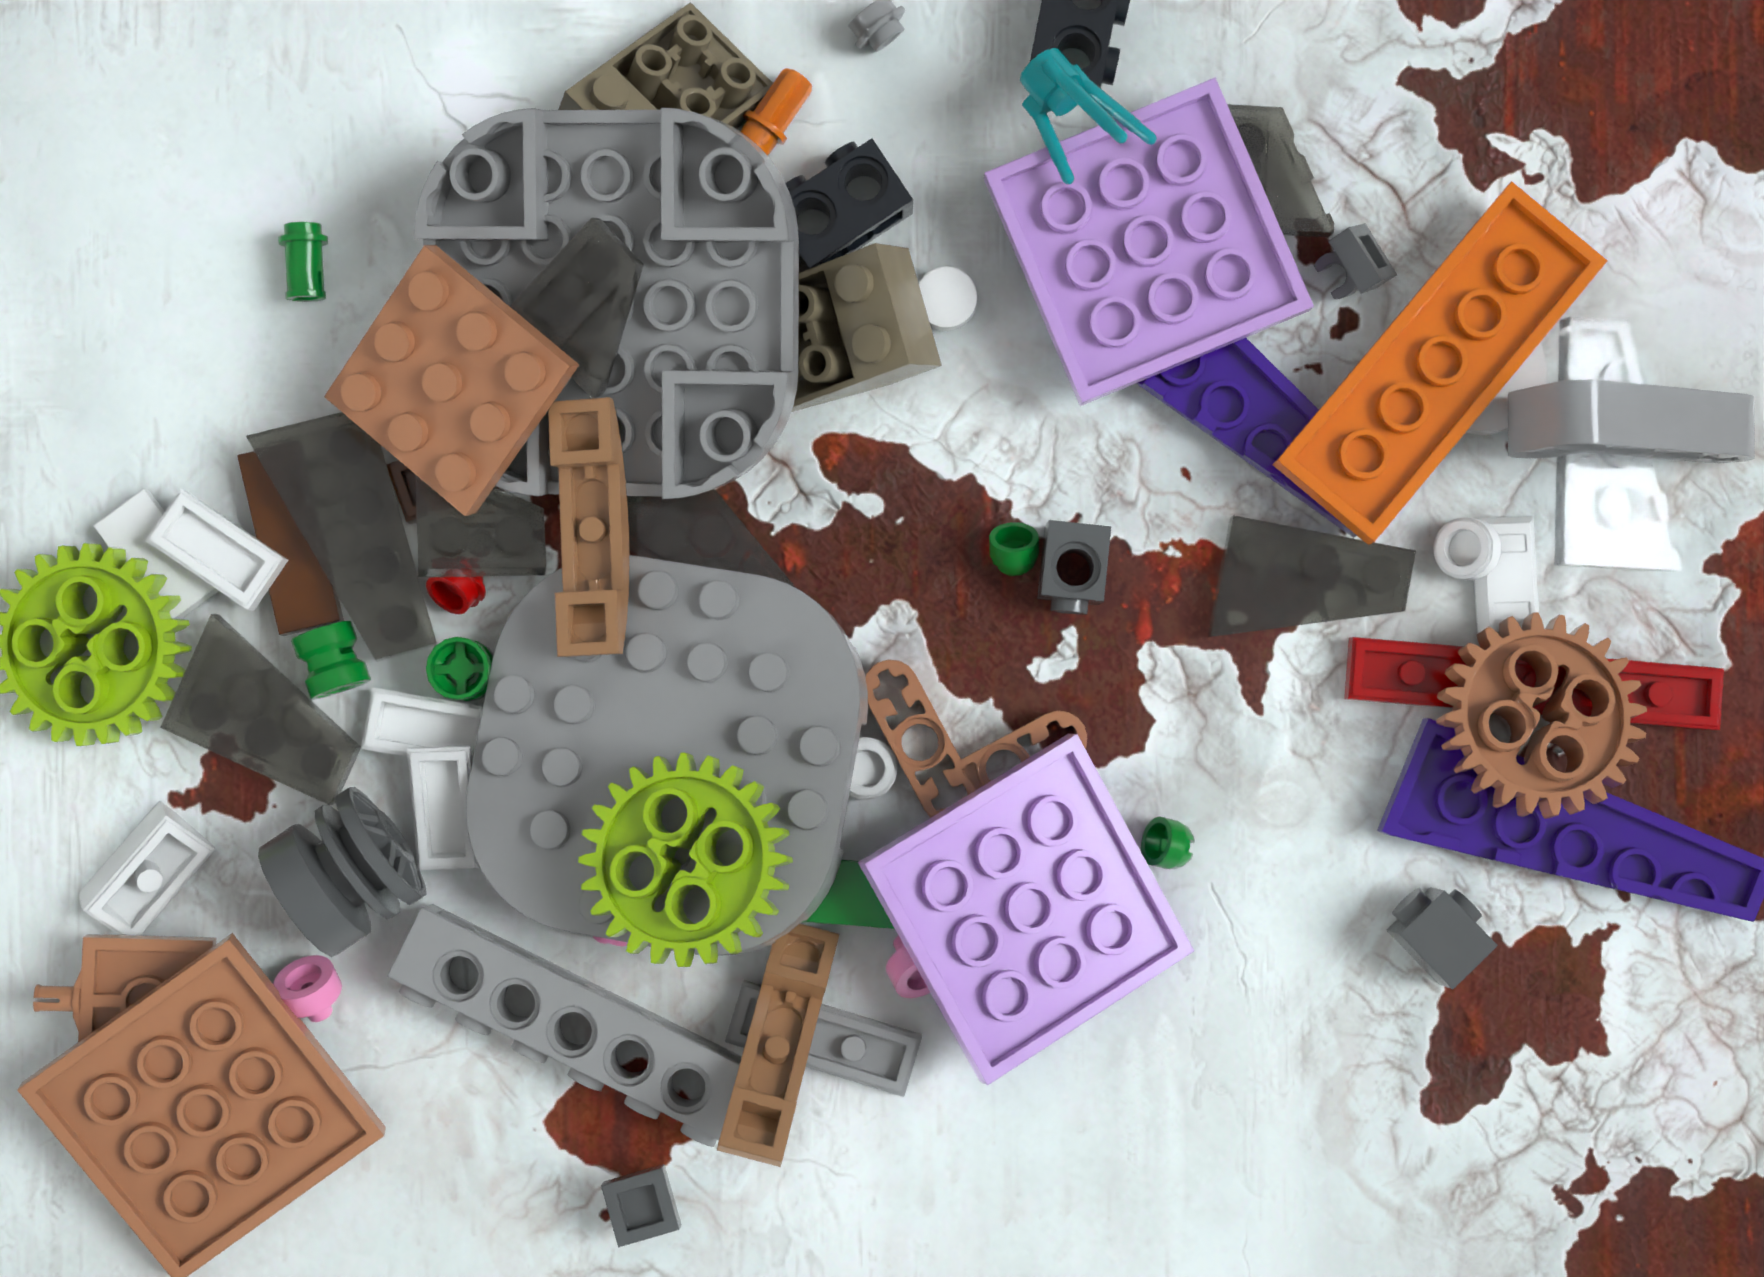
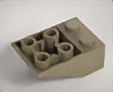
M690 2L566 90L558 110H661V108H674L705 115L737 129L745 121L743 117L747 110L754 112L773 82Z
M874 243L799 273L798 383L791 412L888 386L942 366L909 248Z

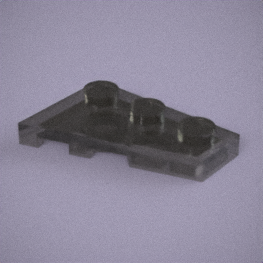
M1233 515L1229 519L1207 638L1404 612L1416 550L1375 542L1368 545L1359 539Z
M219 614L210 615L160 728L328 805L336 804V796L342 792L361 750V746Z

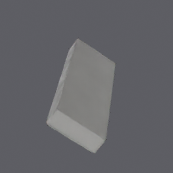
M746 980L743 981L725 1039L726 1043L745 1047L761 988L760 984ZM821 1004L806 1067L904 1097L921 1043L922 1034Z

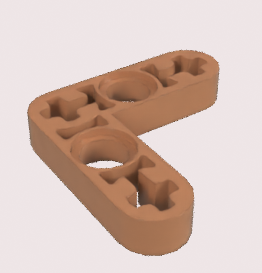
M888 659L876 663L865 676L868 690V706L923 809L930 818L946 808H940L936 811L932 805L931 800L939 795L938 788L932 777L928 778L921 785L915 776V772L934 767L946 755L950 757L954 764L953 769L942 770L947 782L952 787L962 784L967 795L991 781L986 773V762L994 752L1009 750L1017 755L1020 762H1023L1030 755L1017 742V739L1025 734H1029L1031 746L1045 740L1049 736L1046 726L1050 722L1055 721L1060 729L1070 726L1074 733L1079 736L1085 749L1087 746V733L1085 726L1079 718L1069 712L1054 711L1040 716L961 759L916 674L908 665L899 660ZM887 670L893 678L904 675L907 679L908 685L901 690V694L908 709L916 701H920L925 710L924 714L907 717L894 730L890 729L885 719L888 716L898 715L892 702L888 698L878 701L873 694V691L880 686L878 675ZM917 724L932 728L938 739V748L935 754L923 761L909 758L902 748L903 734L909 727Z

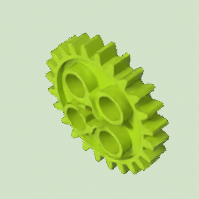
M83 543L80 552L76 546H58L57 559L49 554L34 556L38 572L32 569H17L14 572L22 589L0 590L1 597L10 605L8 612H0V625L3 626L2 634L0 635V648L2 650L0 670H5L8 677L0 684V694L16 692L19 696L12 705L10 713L12 715H20L33 711L29 730L32 732L44 731L52 726L51 741H69L74 735L76 746L94 745L97 738L101 744L119 742L120 731L125 736L142 733L140 718L145 721H155L163 717L155 700L174 701L178 697L176 692L167 684L169 678L187 677L188 671L174 663L175 655L192 651V646L175 640V633L189 626V620L172 619L169 613L181 601L180 596H160L159 591L164 586L167 577L164 574H151L144 577L148 560L145 558H131L126 562V549L108 547L103 553L101 544ZM90 586L96 592L98 600L92 615L87 613L83 604L84 593ZM123 605L126 606V616H124L119 622L113 623L121 614L123 610ZM45 629L49 630L53 638L52 652L48 657L44 655L40 647L41 634ZM130 631L136 636L139 645L138 654L133 661L127 658L123 647L125 637ZM87 634H95L90 640L86 636ZM87 649L91 653L90 656H79L82 655ZM60 666H65L58 673L53 684L50 679L52 673ZM85 674L90 676L94 683L95 691L90 703L84 700L80 691L81 680Z
M680 753L676 771H673L666 758L656 756L653 759L652 777L641 768L633 766L629 768L633 784L631 789L615 783L608 785L610 793L616 801L612 808L593 805L592 810L604 823L601 830L584 829L581 835L596 843L597 846L596 852L578 857V863L596 868V876L582 883L581 889L601 892L603 898L592 907L590 912L594 916L613 914L614 919L605 933L608 937H619L628 931L631 932L626 949L628 953L639 954L651 943V963L664 964L673 949L677 966L690 967L695 949H697L705 964L717 963L718 943L730 954H738L742 952L738 932L743 931L752 937H761L763 935L760 925L754 918L758 912L767 915H778V908L767 899L770 890L785 891L789 889V884L775 877L774 872L775 867L793 863V857L775 852L774 844L784 840L790 833L789 830L784 828H770L767 823L780 810L777 804L756 805V801L764 789L761 783L754 781L742 789L739 788L744 771L740 767L732 765L719 778L720 763L718 758L707 755L699 771H697L693 755ZM680 798L687 807V818L685 824L679 830L669 833L662 823L661 814L664 806L670 800ZM714 808L717 815L713 823L708 825L699 837L698 835L705 822V814L709 809ZM735 830L740 834L743 841V851L735 863L725 866L718 859L716 844L723 833ZM679 848L690 850L689 856L697 862L692 872L680 870L682 864L674 858ZM646 854L654 865V876L646 888L638 890L630 880L629 870L632 862L637 857ZM672 884L665 899V907L660 912L656 911L654 904L658 896L663 894ZM700 886L706 891L710 899V908L702 921L693 923L684 912V900L690 890Z

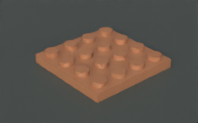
M233 933L24 1080L17 1089L171 1277H187L381 1139L385 1135L386 1130L385 1125L303 1021L297 1018L284 1003L279 991Z

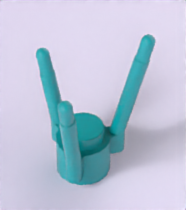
M1058 48L1047 49L1038 54L1021 73L1020 82L1030 94L1023 101L1022 106L1035 121L1051 159L1066 185L1072 184L1075 178L1047 115L1050 111L1056 116H1062L1079 105L1117 143H1125L1128 135L1113 118L1146 144L1152 145L1156 142L1157 137L1155 133L1093 83L1077 64L1072 65Z

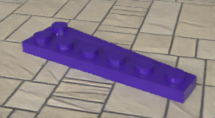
M1247 338L1136 383L1353 538L1357 536L1272 465L1319 409Z
M1431 718L1422 719L1377 829L1378 832L1751 922L1755 921L1764 898V858L1607 792L1608 798L1596 804H1592L1584 798L1585 810L1569 815L1561 803L1559 815L1549 819L1543 818L1538 803L1533 813L1524 817L1518 816L1516 798L1514 797L1506 805L1495 808L1493 806L1494 787L1489 786L1474 794L1471 791V787L1478 774L1473 768L1457 774L1453 770L1464 755L1461 749L1443 750L1442 744L1456 736L1454 728L1438 725L1436 720ZM1516 756V761L1520 765H1524V757Z

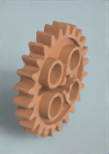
M1533 612L1524 618L1522 629L1516 619L1511 616L1499 623V634L1491 627H1487L1476 636L1480 647L1468 643L1460 648L1458 653L1466 665L1453 664L1445 670L1444 674L1458 686L1445 688L1437 695L1439 700L1452 705L1453 711L1437 718L1436 722L1438 725L1454 728L1456 735L1443 743L1442 748L1443 750L1461 749L1464 757L1456 764L1453 770L1457 774L1473 768L1478 775L1473 782L1471 791L1475 794L1489 786L1494 787L1493 806L1495 808L1506 805L1514 797L1516 798L1517 815L1521 817L1533 813L1537 803L1544 819L1558 816L1561 803L1569 815L1585 810L1584 798L1592 804L1599 803L1608 798L1603 784L1614 788L1625 783L1626 779L1616 765L1628 767L1638 763L1640 759L1631 749L1626 747V744L1635 743L1646 738V732L1630 725V719L1647 712V708L1640 704L1629 703L1627 697L1628 694L1638 689L1641 683L1636 680L1621 681L1618 674L1626 667L1629 660L1625 657L1609 662L1605 654L1610 647L1611 640L1606 638L1593 646L1587 643L1589 625L1586 623L1568 634L1566 633L1565 615L1559 614L1551 619L1545 629L1538 612ZM1516 660L1525 661L1532 666L1536 674L1534 688L1525 686L1519 681L1515 673ZM1558 667H1563L1566 675L1561 686L1557 687L1552 694L1558 675ZM1574 688L1582 690L1589 696L1592 702L1590 717L1582 715L1573 705L1572 693ZM1550 697L1542 712V718L1550 724L1536 730L1532 734L1540 720V713L1532 707L1546 701ZM1491 714L1501 716L1509 724L1511 736L1508 743L1500 742L1492 735L1489 729ZM1531 736L1524 757L1525 763L1520 765L1516 761V756L1521 746ZM1549 743L1558 745L1566 754L1567 767L1564 773L1554 769L1548 762L1546 750Z

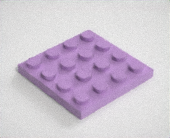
M1216 77L1130 112L1155 133L1157 140L1152 145L1146 144L1116 119H1114L1116 123L1128 135L1125 143H1117L1100 126L1060 141L1075 179L1072 184L1066 185L1062 181L1046 147L984 173L985 184L1080 406L1302 315L1314 307Z
M1077 734L1065 735L858 862L980 1082L986 1085L991 1084L1194 952Z

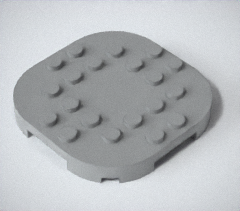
M661 108V110L518 109L487 118L462 134L464 139L452 149L443 162L437 161L429 173L417 206L414 239H423V246L437 245L579 364V367L555 401L607 397L613 399L621 438L627 496L662 497V499L694 496L724 486L738 479L757 465L781 436L794 405L798 383V224L790 192L783 177L765 152L749 137L722 121L695 112L674 108ZM548 411L497 482L496 487L524 495L542 496L545 494H559L558 468L550 465Z
M629 555V598L623 654L557 657L555 593L563 592L562 568L558 569L534 586L518 603L502 629L492 660L466 796L468 835L473 853L484 876L494 890L509 905L533 921L563 931L628 943L631 935L629 931L619 937H608L605 934L608 926L614 919L613 914L603 916L591 914L590 910L603 898L601 892L581 889L582 883L596 876V868L578 863V857L596 852L597 846L596 843L582 836V831L584 829L601 830L604 823L594 813L592 807L596 804L612 808L616 801L611 795L608 785L615 783L631 789L633 784L629 768L633 766L641 768L652 777L654 757L661 756L666 758L673 771H676L680 753H688L693 755L696 769L699 771L702 762L709 755L719 759V778L728 768L734 765L744 770L739 786L740 789L754 781L761 783L764 789L756 801V805L774 803L780 808L778 813L767 822L769 827L789 830L790 835L774 844L775 852L793 857V863L775 867L774 872L775 877L789 884V889L785 891H769L767 899L778 908L779 913L775 916L758 912L754 918L760 925L763 935L761 937H752L743 931L738 932L742 952L738 954L752 952L775 943L777 939L789 933L802 921H806L817 910L834 883L841 864L844 850L839 848L861 726L867 723L868 714L866 677L856 648L852 645L842 627L826 609L808 595L787 583L755 574ZM680 798L670 800L664 806L661 814L662 823L669 833L679 830L685 824L687 818V807ZM714 808L709 809L705 814V822L698 835L699 837L705 828L713 823L717 815ZM729 830L718 839L716 854L719 861L725 866L735 863L742 854L743 841L738 832ZM679 848L676 851L674 858L682 864L680 870L692 872L695 869L697 862L689 856L690 850ZM646 854L637 857L632 862L629 870L630 880L638 890L646 888L654 876V865ZM672 884L663 894L658 896L654 904L656 911L660 912L665 907V899ZM698 886L690 890L686 895L684 912L693 923L702 921L708 914L710 899L706 891ZM720 943L717 944L718 956L736 955L730 954ZM695 949V955H699L697 949Z

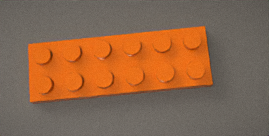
M1511 181L1272 465L1366 544L1374 543L1608 260Z

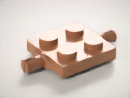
M87 934L83 937L82 968L74 986H41L37 984L33 998L39 999L33 1002L34 1012H73V1018L79 1032V1042L215 946L217 938Z

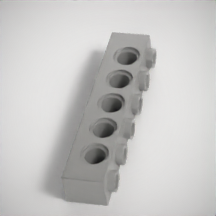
M434 904L420 909L387 976L402 984L399 990L400 994L426 1007H433L435 1002L438 1001L458 1011L455 1020L464 1027L483 1035H489L491 1030L494 1029L514 1039L511 1047L519 1054L540 1063H545L549 1056L571 1067L568 1076L581 1085L597 1091H602L604 1084L627 1095L624 1104L634 1111L653 1119H658L662 1112L682 1122L683 1125L680 1131L689 1138L706 1146H715L721 1135L742 1056ZM455 957H466L476 965L478 980L473 989H461L451 980L449 970ZM510 985H523L532 992L535 999V1007L531 1016L519 1017L509 1011L505 1003V994ZM576 1012L588 1019L592 1028L591 1038L588 1043L577 1045L565 1039L561 1032V1020L564 1014ZM632 1040L643 1045L649 1058L647 1068L639 1072L625 1070L619 1064L616 1057L618 1044L623 1041ZM685 1068L697 1071L705 1081V1093L693 1100L680 1097L672 1085V1076L676 1071Z

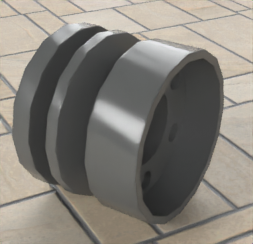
M349 787L336 796L338 811L330 805H322L315 810V822L322 840L301 824H295L261 846L258 852V859L263 874L287 915L318 950L330 957L340 954L371 933V921L364 903L385 919H390L400 913V902L398 899L407 905H411L427 895L425 882L414 861L413 853L407 841L393 821L356 787Z

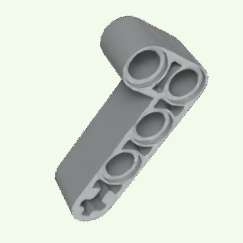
M1597 379L1564 380L1515 390L1508 393V456L1514 458H1552L1577 453H1594L1704 463L1749 461L1755 459L1754 396Z

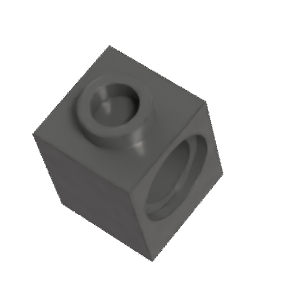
M1048 520L1044 528L1037 599L1051 600L1050 611L1087 615L1088 605H1100L1104 602L1111 526ZM1067 553H1075L1087 561L1090 574L1085 584L1071 586L1059 578L1056 565L1060 556Z

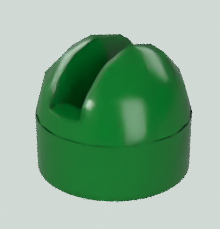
M1019 522L1005 523L995 527L989 535V553L993 564L1008 576L1024 575L1031 570L1039 555V534L1036 529Z
M1159 816L1152 819L1143 832L1141 853L1148 865L1163 869H1177L1192 859L1193 853L1189 852L1190 843H1195V838L1186 825L1179 821Z

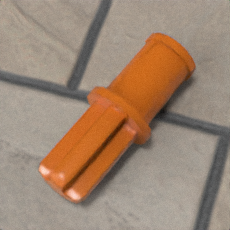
M783 69L754 112L750 110L745 112L743 117L747 122L740 132L749 137L769 156L777 143L784 145L787 137L784 135V132L811 94L812 84L799 72L793 69Z

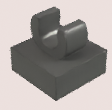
M1366 223L1349 227L1328 242L1334 252L1324 254L1314 265L1317 272L1326 270L1333 264H1339L1344 268L1346 280L1341 287L1331 292L1334 299L1350 296L1357 290L1361 294L1371 291L1397 276V273Z
M665 1164L610 1179L602 1183L601 1188L618 1248L680 1230L682 1224Z

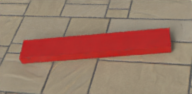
M1351 637L1348 640L1344 699L1453 709L1452 705L1439 700L1437 695L1445 688L1458 686L1444 673L1453 664L1466 665L1458 653L1463 646ZM1608 659L1609 662H1612V661H1614V660H1617V659ZM1516 660L1515 673L1519 681L1525 686L1534 688L1536 674L1532 666L1525 661ZM1629 660L1626 667L1618 674L1621 681L1636 680L1641 683V686L1628 694L1627 697L1629 703L1646 706L1647 712L1630 719V724L1720 730L1724 668ZM1558 667V675L1552 694L1557 687L1561 686L1566 675L1563 667ZM1574 688L1572 693L1573 705L1582 715L1590 717L1592 702L1589 696L1582 690ZM1550 697L1546 701L1532 707L1540 713V716H1542L1544 707L1549 702Z

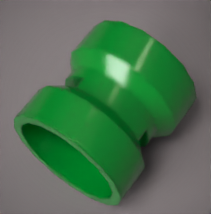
M352 621L329 624L292 638L291 642L296 657L307 662L309 675L305 680V684L311 700L336 695L371 681L366 662L358 659L356 652L353 651L358 638Z
M462 637L444 639L433 648L428 656L426 665L428 681L436 692L446 698L464 701L481 699L486 695L494 654L490 648L478 641Z

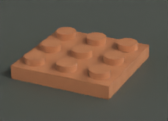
M424 245L324 397L460 513L468 516L475 514L579 367V364L437 245Z

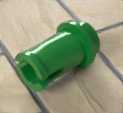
M290 222L284 224V235L278 237V243L281 246H285L286 300L297 302L325 300L322 246L328 244V236L322 235V225L320 223Z

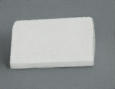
M159 801L79 893L82 911L119 935L140 936L214 852L215 847L170 807Z

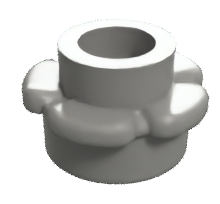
M876 0L861 11L848 25L858 38L855 43L856 47L860 49L870 44L875 52H878L894 41L905 29L899 22L905 12L904 7L896 8L891 0Z

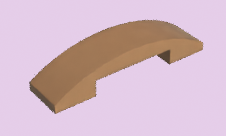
M610 397L554 401L548 409L550 465L557 467L559 472L563 592L555 593L557 657L623 654L629 598V522L624 460L614 401Z
M799 924L772 944L717 1151L781 1167L840 934Z

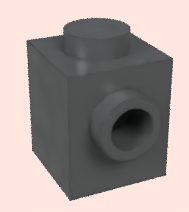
M1432 887L1425 893L1420 888L1414 890L1393 910L1392 914L1397 920L1387 929V932L1438 984L1452 990L1498 946L1476 923L1482 917L1480 911L1456 889L1450 894L1445 890Z

